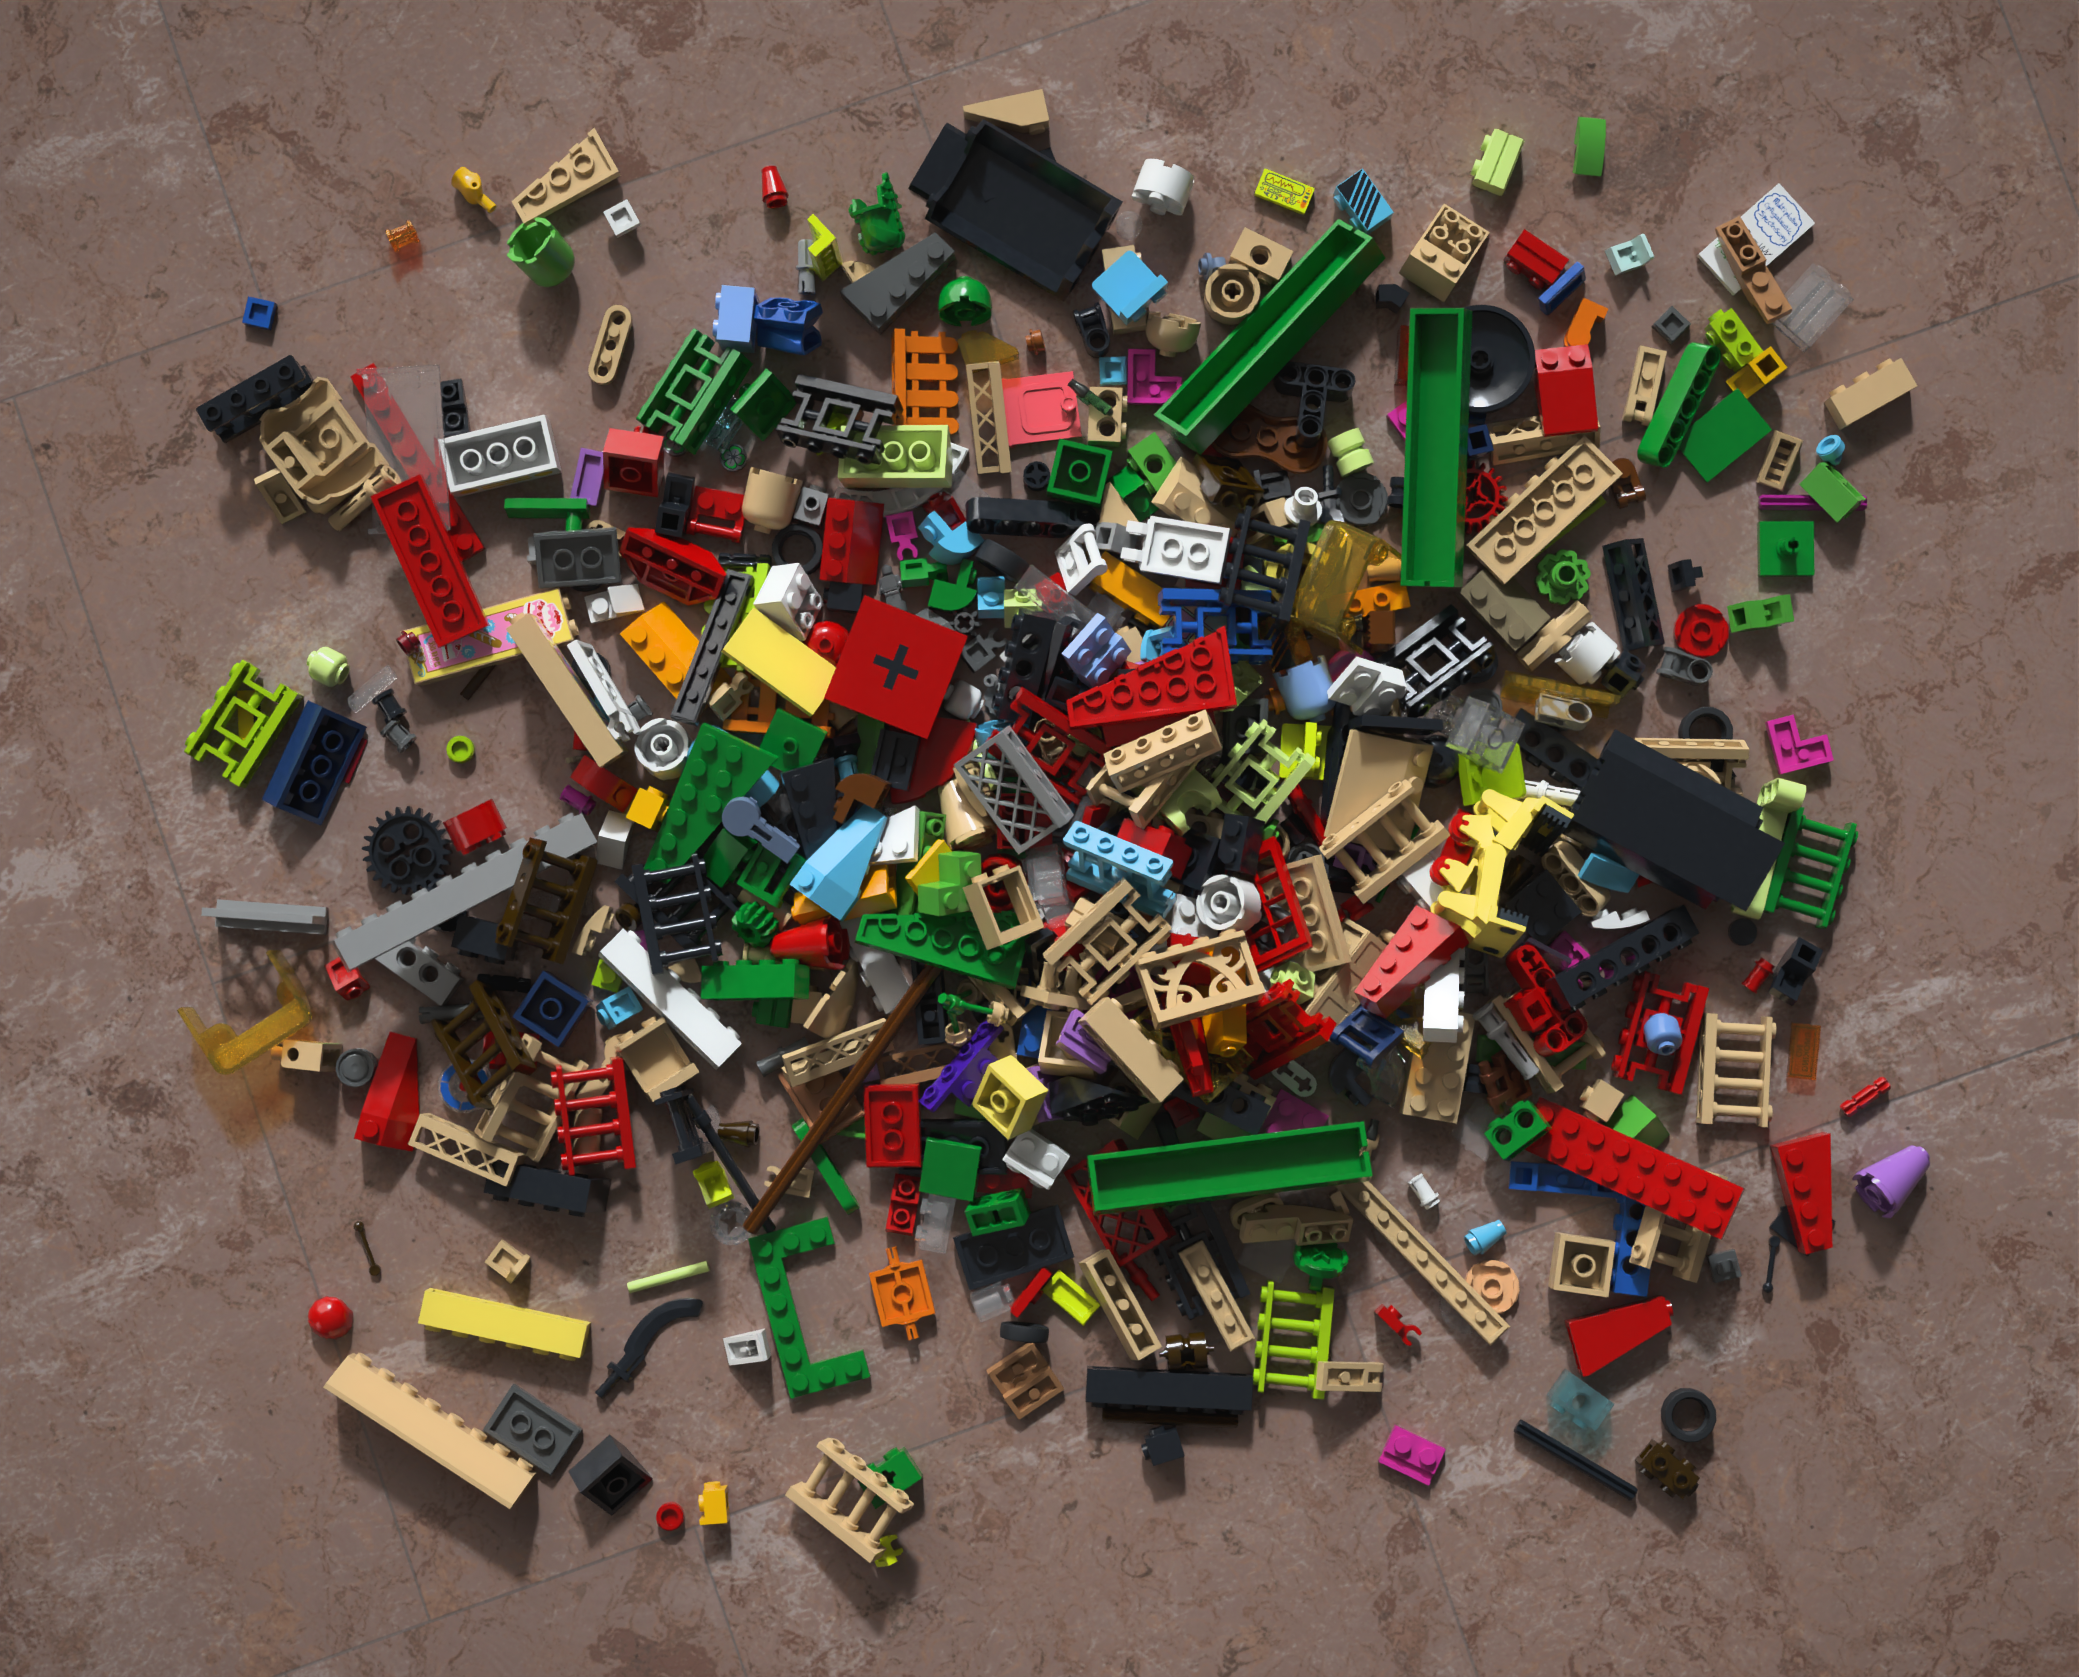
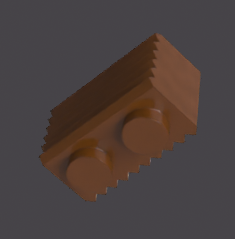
M1370 611L1363 619L1365 622V634L1363 635L1365 638L1363 643L1365 645L1363 648L1370 650V654L1373 655L1384 654L1396 644L1395 611Z

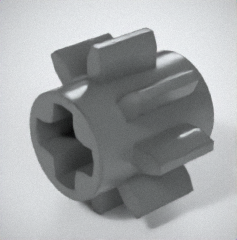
M966 607L959 614L956 611H952L955 619L948 622L951 626H955V631L964 635L971 634L973 637H976L975 627L982 626L980 622H974L978 613L973 612L969 614ZM961 618L964 621L970 619V629L962 628L960 630L959 620Z

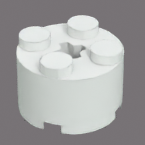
M1146 159L1131 198L1139 203L1150 205V210L1156 214L1165 215L1166 211L1176 215H1182L1193 187L1194 176L1175 164L1170 168L1163 166L1165 161Z
M1594 622L1586 625L1589 629L1584 634L1578 631L1561 649L1559 654L1562 656V659H1555V663L1579 685L1586 682L1589 684L1594 683L1602 673L1600 669L1605 663H1612L1620 654L1616 649L1617 644Z
M664 718L649 721L641 728L642 732L635 742V753L638 760L650 774L660 780L680 777L686 765V756L693 742L692 738L675 721Z
M1216 875L1203 884V892L1197 896L1196 909L1200 920L1210 928L1222 932L1229 929H1235L1236 932L1244 930L1245 932L1260 921L1261 899L1252 882L1227 875Z

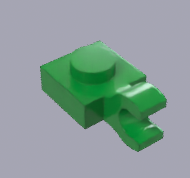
M927 558L900 561L902 588L929 585V579L948 582L947 564L940 562L928 564Z

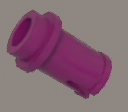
M567 785L559 798L561 801L579 810V814L582 813L587 816L590 815L596 805L593 796L587 797L571 787V785Z

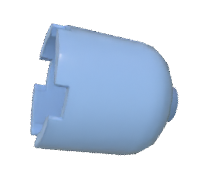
M1324 655L1318 656V662L1312 663L1310 659L1298 662L1294 667L1287 668V673L1281 675L1279 671L1273 673L1286 709L1294 719H1309L1313 723L1326 719L1325 713L1330 711L1336 704V701L1328 699L1327 690L1331 687L1333 681Z

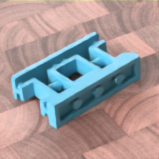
M1079 821L1074 822L1063 838V842L1067 847L1076 850L1068 862L1070 867L1066 872V879L1068 881L1105 895L1122 877H1125L1141 895L1131 905L1135 909L1154 917L1159 913L1165 919L1176 902V894L1164 888L1172 875L1170 869L1173 866V860ZM1127 894L1119 902L1122 903L1129 895Z

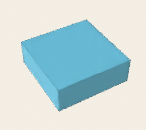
M1126 356L1099 357L1100 386L1127 385Z

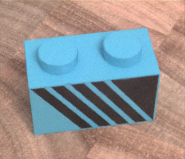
M1363 168L1336 186L1333 193L1335 195L1333 199L1341 211L1345 210L1350 216L1349 222L1355 230L1358 229L1367 235L1389 221L1394 213Z

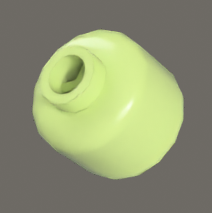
M322 647L317 652L313 651L307 659L310 677L329 687L342 684L350 671L346 656L329 647Z

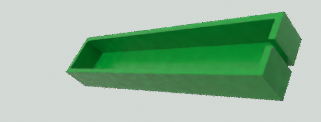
M1338 219L1154 414L1165 431L1201 455L1383 262L1385 256L1373 237L1358 229L1355 230L1353 226Z
M1410 308L1400 586L1462 587L1472 337V311L1465 308Z
M1364 1121L1088 1155L1086 1162L1093 1214L1096 1216L1369 1181L1372 1178L1369 1151L1363 1152L1361 1156L1359 1154L1368 1146Z

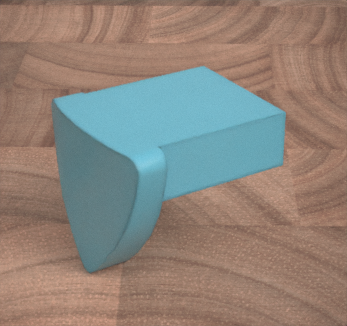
M1173 625L1154 631L1152 629L1146 631L1141 643V661L1149 662L1160 656V641L1163 638H1173ZM1182 639V645H1181L1179 648H1182V647L1186 646V644H1185V642H1184L1183 639Z

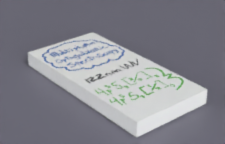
M1779 183L1741 216V219L1767 259L1766 266L1815 224ZM1717 237L1697 257L1734 296L1741 287Z

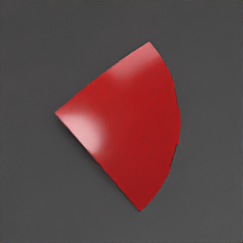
M936 717L928 739L921 738L909 791L890 787L892 803L902 804L924 798L927 791L937 785L943 786L955 776L954 764L972 750L976 738L975 728H978L977 723ZM889 725V731L913 735Z

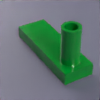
M505 498L504 509L508 518L566 519L565 531L582 530V519H590V506L587 498Z

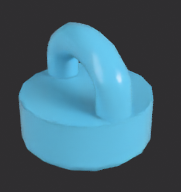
M1830 435L1818 444L1816 452L1823 461L1830 462V464L1836 466L1841 462L1845 444L1839 436Z

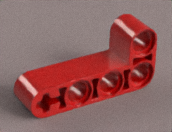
M1523 945L1509 952L1506 957V965L1522 989L1537 988L1553 1014L1550 1019L1545 1021L1548 1027L1534 1039L1535 1051L1542 1057H1549L1565 1050L1586 1033L1588 1026L1585 1017L1579 1009L1571 1012L1569 1008L1559 1011L1558 1008L1557 1010L1553 1008V999L1543 982L1552 978L1555 974L1534 946ZM1536 977L1541 981V987L1537 985ZM1568 1023L1572 1025L1573 1033L1568 1029ZM1548 1037L1553 1042V1048L1548 1043Z

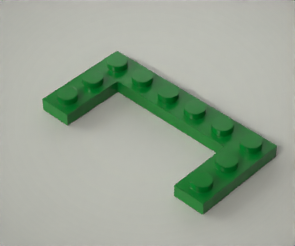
M823 1217L748 1238L790 1399L869 1378L871 1374L864 1349L810 1363L783 1257L835 1244L829 1217Z

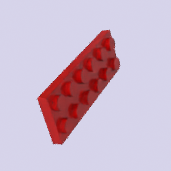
M419 474L370 496L437 647H444L490 626L423 475Z

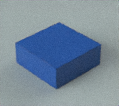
M248 296L242 323L271 331L277 304Z

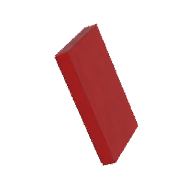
M865 1084L863 1089L867 1168L921 1167L920 1084Z

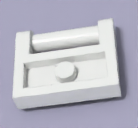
M1084 524L1079 527L1054 552L1067 592L1075 596L1097 575L1104 574L1108 569L1106 561L1101 558L1095 540L1096 532L1092 524ZM1084 542L1091 560L1089 565L1081 545Z

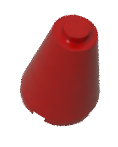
M828 915L776 934L770 942V953L778 962H782L783 959L799 960V965L840 970L845 967V965H842L843 960L849 958V934L847 928L842 929L839 923L842 921L833 915Z

